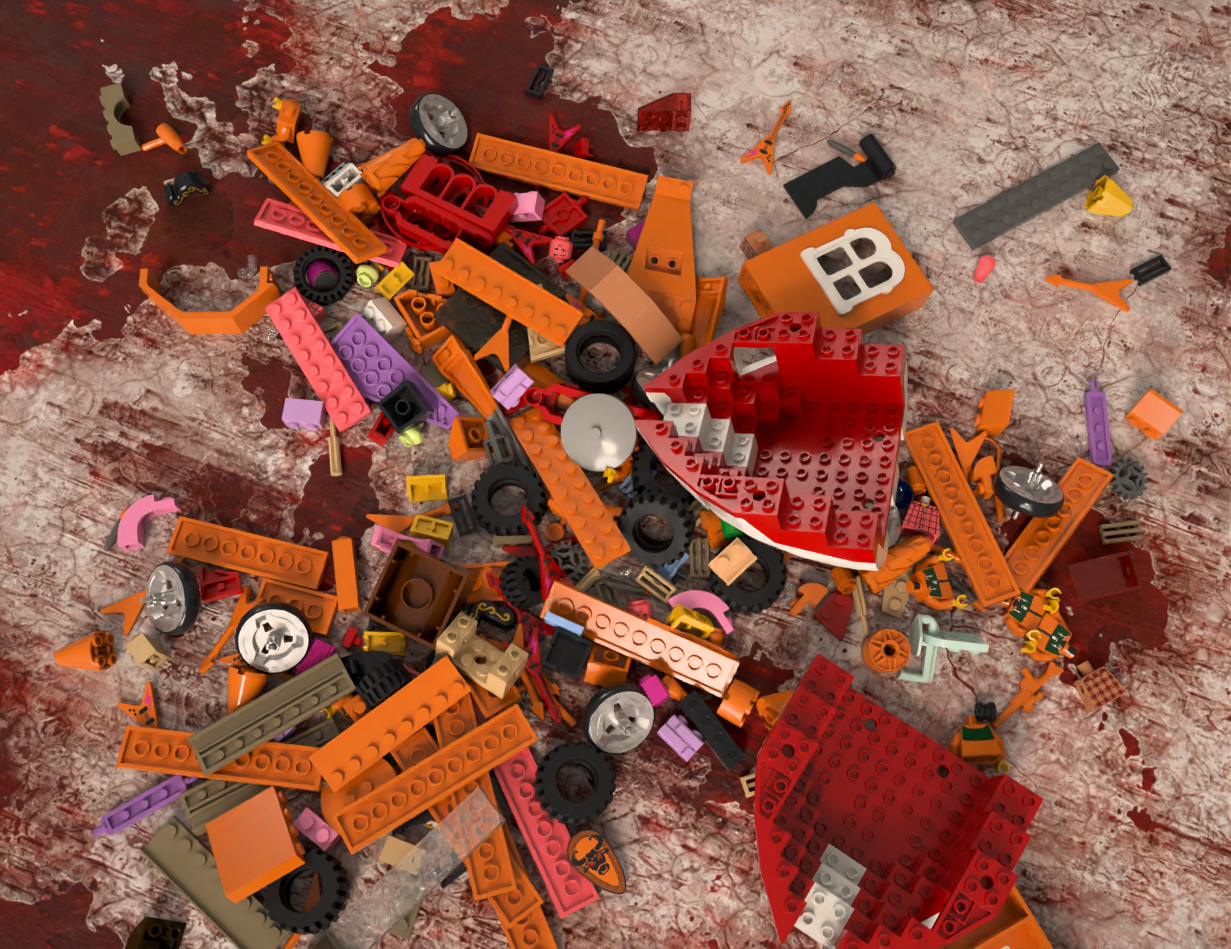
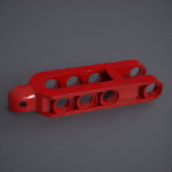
M388 195L382 201L385 213L396 219L401 234L443 255L446 254L456 238L463 241L466 237L486 248H491L496 240L487 230L417 195L410 196L404 200L395 195ZM418 213L458 234L453 242L445 241L435 236V233H429L421 229L419 225H413L407 221L412 214Z
M555 383L546 389L539 387L528 388L524 393V399L528 405L540 409L545 421L562 425L565 414L557 412L554 408L559 394L568 395V398L580 399L595 393L562 383ZM624 402L635 416L645 419L647 409ZM638 437L636 447L638 446L640 437Z

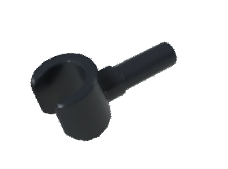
M683 568L678 569L671 582L675 584L678 579L685 581L689 572Z

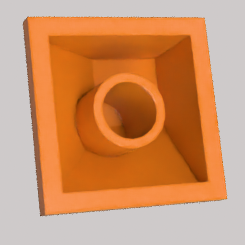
M458 416L454 418L448 441L453 461H470L487 456L483 441L489 437L484 423L486 422L485 418ZM490 447L491 453L494 454L493 447Z

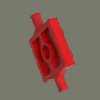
M566 192L562 193L544 207L542 217L544 225L536 230L537 233L543 235L550 230L556 236L565 237L588 220V216L581 209V206L588 202V198L583 195L576 201L570 198Z

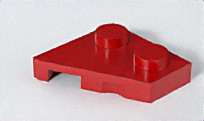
M198 566L201 597L204 603L244 593L242 578L238 572H225L221 569L215 568V570L206 569L204 566Z
M837 589L812 616L841 642L845 636L854 600L848 594H842Z

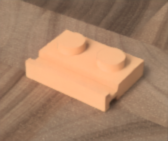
M737 537L708 566L729 586L757 560V557Z

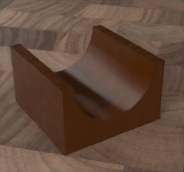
M410 539L396 540L363 615L435 650L437 639L457 615L463 611L480 573L435 557L416 545L417 543Z

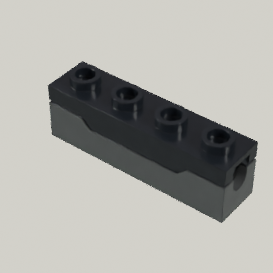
M695 690L678 703V707L694 728L703 736V740L727 771L746 757Z

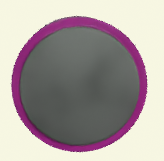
M317 260L310 264L306 270L307 279L315 290L329 291L337 286L339 282L337 272L326 261Z

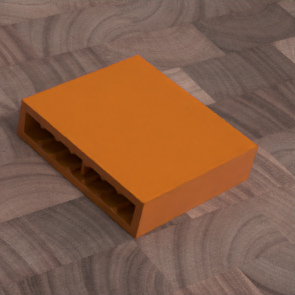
M274 786L269 787L205 824L225 897L235 904L305 864L303 857L305 850L302 844L298 842L299 832L295 825L292 824L293 814L285 803L288 801L282 790L279 791Z

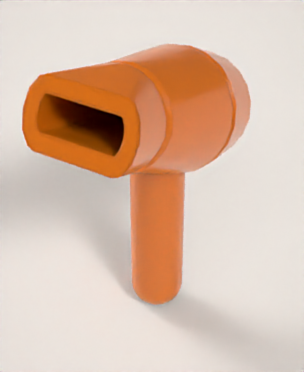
M167 123L160 124L156 129V133L160 138L141 146L142 150L147 151L166 143L180 154H184L188 150L175 130Z

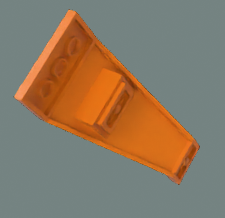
M658 175L655 192L627 275L655 302L679 334H689L697 299L690 198L694 182ZM653 257H656L658 260L655 264L651 263ZM671 260L675 261L674 267L669 266Z

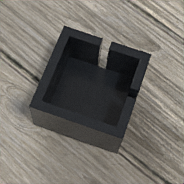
M557 626L549 642L553 649L547 646L540 665L555 673H558L560 670L561 676L578 682L594 642Z

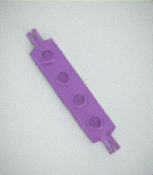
M1098 380L1089 381L1091 391L1084 394L1090 462L1107 471V467H1110L1113 461L1105 392L1098 390Z
M175 775L102 816V825L91 830V833H94L92 834L93 837L96 838L104 832L114 836L179 799L180 794L189 790L188 785L198 780L199 777L186 776L184 778L182 775Z

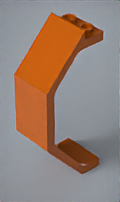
M260 266L259 287L257 291L233 310L222 312H182L160 295L161 285L149 269H140L139 287L157 307L191 335L243 334L267 314L266 306L281 297L279 282H276L274 274L271 273L268 266Z

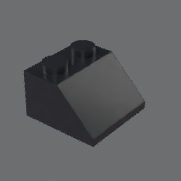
M408 380L377 402V405L398 434L420 425L435 413L414 382Z

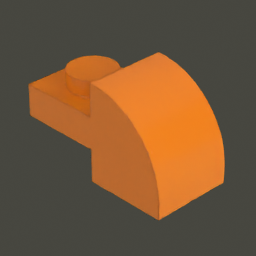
M993 455L980 459L970 473V483L977 482V492L981 494L982 500L990 499L994 494L991 480L997 470Z
M707 508L699 510L702 527L707 532L710 548L715 549L722 547L724 544L727 545L730 538H724L719 517L710 508L709 510Z
M819 583L802 585L796 591L800 598L796 597L790 604L792 609L789 613L795 618L806 604H809L814 609L829 590Z

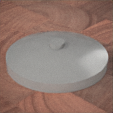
M602 393L586 395L575 401L564 415L561 425L563 447L568 456L584 469L603 472L606 468L614 469L619 467L631 456L637 444L638 429L634 423V420H636L631 409L615 396Z

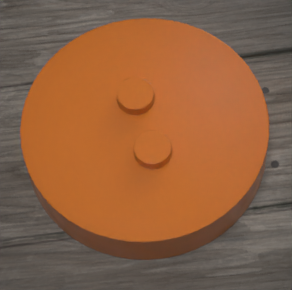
M380 758L335 793L332 789L323 785L321 810L327 824L336 833L341 835L331 816L400 775L399 770L390 761Z

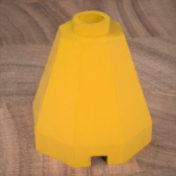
M1107 175L1102 176L1095 182L1093 186L1096 188L1094 191H1089L1084 207L1087 208L1086 210L1093 214L1119 217L1129 214L1133 209V200Z

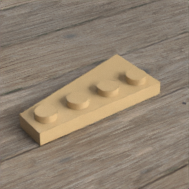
M527 327L531 363L565 353V345L562 348Z
M900 537L897 544L905 541L906 539ZM921 560L910 566L911 568L897 577L896 581L882 590L881 613L898 620L901 618L910 594L906 589V584L910 581V575L915 573V568Z

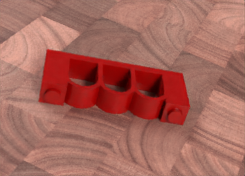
M424 153L400 186L404 197L408 198L417 195L487 230L495 237L496 241L518 208L517 197L513 193L500 190L498 193L496 188L489 184L477 185L472 176L468 174L455 175L449 165L439 164L436 157L428 156ZM444 176L450 178L439 197L427 192L437 178ZM466 186L472 188L460 208L449 203L457 189ZM480 198H493V202L482 218L470 213Z

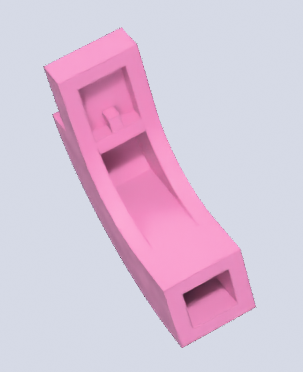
M154 494L136 501L127 509L119 523L118 546L125 551L145 547L144 530L147 523L157 515L181 511L180 503L172 497H164L160 500Z
M376 526L371 545L390 554L396 540L410 539L416 542L419 548L440 559L445 545L432 539L408 537L383 526Z
M690 590L679 593L667 601L671 611H673L677 604H681L691 610L707 613L715 620L719 628L723 629L725 637L734 630L733 621L729 616L725 617L724 615L730 608L712 593Z

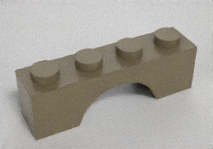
M120 82L100 88L101 96L99 98L101 104L105 107L103 114L109 123L106 126L109 134L112 135V139H110L112 148L117 150L121 156L140 151L139 138L133 127L120 123L122 114L131 107L123 85Z

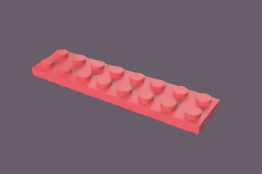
M267 198L255 218L254 225L343 252L299 207ZM369 229L387 246L386 253L369 260L389 267H399L408 245L396 237Z
M294 287L265 307V310L317 396L324 402V407L339 432L343 433L373 413L297 288Z
M527 747L493 768L492 771L555 908L562 919L600 898L593 883L582 876L568 859L567 846L571 837L565 824L558 823L557 819L554 818L552 820L548 817L546 810L543 811L540 808V801L536 800L534 781L538 767Z

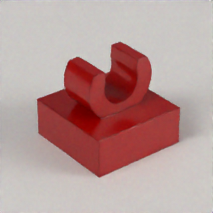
M582 137L574 145V157L585 158L586 160L594 157L593 154L589 153L594 149L592 145H589V139Z
M574 259L555 267L557 274L562 273V278L565 281L569 280L565 271L575 262Z
M349 626L340 646L349 648L353 644L359 647L364 639L355 635L358 629Z

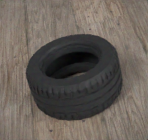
M603 320L587 322V324L579 326L567 340L565 346L566 371L573 384L579 385L580 389L595 394L614 393L618 389H622L633 376L636 364L634 341L630 334L620 325ZM606 343L618 351L621 360L611 371L595 373L583 366L580 362V355L591 344Z

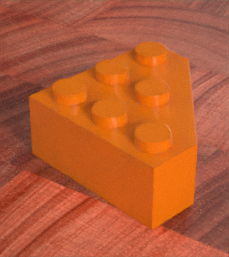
M412 289L394 297L399 312L407 322L414 337L419 339L423 351L471 325L470 316L459 300H448L442 298V296L429 293L422 294Z

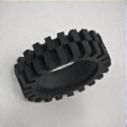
M313 246L312 250L308 248L306 253H301L300 258L295 262L296 265L293 268L295 286L303 296L316 302V304L324 303V305H329L328 303L330 302L334 304L336 300L343 299V296L348 293V289L351 287L352 269L350 268L349 261L347 262V258L345 255L342 256L340 251H334V249H328L325 246H321V248ZM317 260L330 261L340 271L339 283L329 291L315 290L306 281L305 273L308 266Z

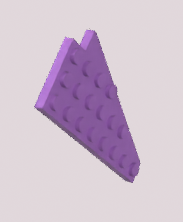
M356 313L331 341L332 346L364 397L379 402L408 380L414 382L435 412L425 421L451 430L454 418L456 416L463 417L360 313Z

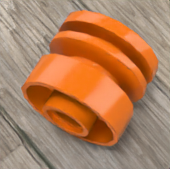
M884 629L872 633L864 639L861 646V657L863 663L870 670L876 673H889L902 669L907 664L910 658L911 647L908 639L901 632L894 629Z

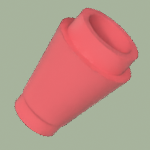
M983 255L979 258L973 280L983 283L996 266L995 258L989 255Z

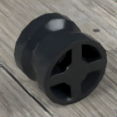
M977 701L975 703L974 712L977 722H983L984 720L995 722L997 711L994 702L983 704L981 701Z

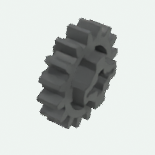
M1123 458L1113 462V467L1108 469L1114 474L1113 479L1108 484L1113 486L1111 492L1116 491V497H1123V500H1132L1142 496V491L1147 490L1144 484L1149 483L1145 479L1148 473H1143L1142 471L1144 466L1139 467V461L1133 462L1132 458Z
M561 541V546L555 543V549H548V552L558 562V566L563 572L570 570L573 572L567 574L570 580L573 577L575 580H579L578 574L584 575L582 568H587V564L583 563V561L587 560V556H582L584 550H578L579 544L572 546L571 541H569L568 545H565L564 541ZM561 550H569V551L566 552V553H560V552H559V551H561ZM576 554L579 558V565L574 562ZM567 558H569L571 565L566 564L565 566H563V561L561 559L566 560Z

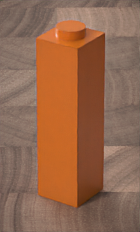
M348 536L338 537L337 540L332 541L338 608L343 614L362 611L355 542Z

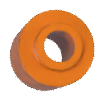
M833 567L830 576L838 591L842 592V594L852 593L856 589V580L849 568Z

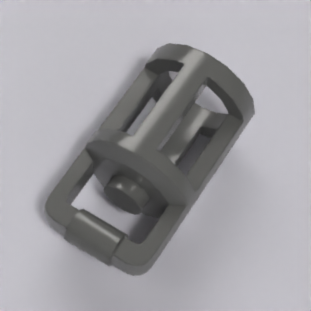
M487 420L484 422L489 437L483 441V445L490 465H494L496 468L499 467L501 462H505V465H510V462H517L508 434H499L494 421ZM504 441L508 448L510 457H507L503 446ZM490 447H493L497 459L496 462H494Z

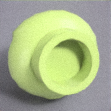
M371 262L370 265H360L356 270L358 283L364 287H369L379 279V272L384 270L382 264Z
M424 422L403 432L399 436L400 441L407 447H411L413 444H420L424 440L425 435L418 429L422 428Z

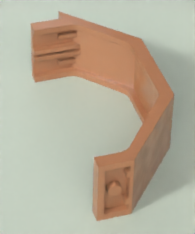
M593 246L565 271L571 281L575 280L590 292L628 331L646 353L647 359L651 363L654 362L657 365L683 340L655 302L616 263Z

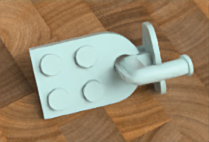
M917 614L910 627L908 642L911 647L910 652L915 657H919L921 647L924 646L921 673L906 672L903 669H899L896 678L898 680L929 683L933 679L938 647L948 648L952 652L968 650L972 654H981V652L988 653L989 644L978 634L939 630V626L932 616ZM922 623L929 624L928 630L922 631Z

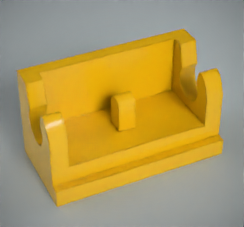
M401 261L399 267L393 268L373 290L381 293L382 298L386 297V299L390 300L415 274Z
M445 474L406 476L409 502L448 500L447 478Z
M416 514L410 529L411 537L432 539L445 545V549H449L451 536L454 535V523Z
M677 604L666 619V622L671 624L672 628L679 627L705 640L715 630L709 617L681 604Z
M364 631V639L366 640V644L363 646L364 651H385L392 656L407 655V636L399 632Z

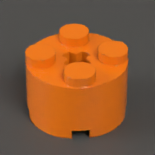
M363 183L352 185L353 188L348 191L344 189L337 199L347 212L351 211L364 225L370 224L372 222L371 219L381 208L372 190L367 184Z
M734 679L716 714L741 728L747 718L744 714L749 715L754 705L751 701H756L760 691L740 680Z

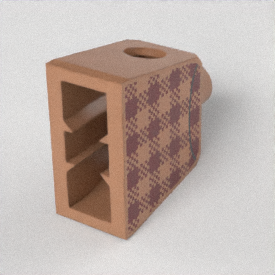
M761 229L744 237L740 244V249L748 260L774 248Z
M1088 660L1077 666L1083 677L1075 681V686L1088 713L1099 709L1127 692L1106 667L1103 666L1094 670Z

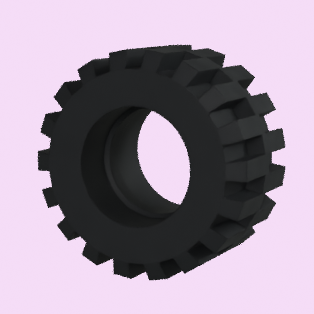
M532 555L523 556L503 568V574L499 577L502 580L499 583V587H502L503 591H501V594L506 596L505 600L511 602V606H518V609H529L545 602L542 599L539 557H532ZM523 575H525L530 582V590L525 586L523 582Z
M392 659L380 664L365 675L358 683L356 691L367 707L372 710L412 681L413 678L399 659Z

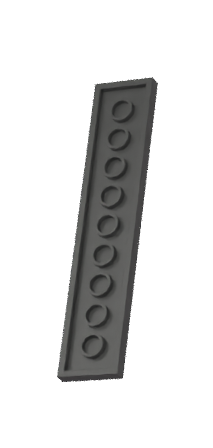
M1097 143L954 219L953 225L973 251L1092 187L1102 176L1107 175L1110 177L1118 173L1120 169L1102 145Z

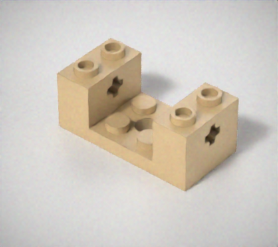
M461 611L437 639L435 657L441 659L447 655L460 673L503 699L524 672L529 653L513 643L505 652L499 650L476 635L478 621ZM483 658L486 663L477 664L475 659Z

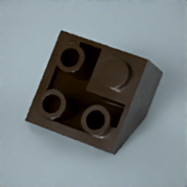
M146 916L129 934L125 949H179L187 923Z

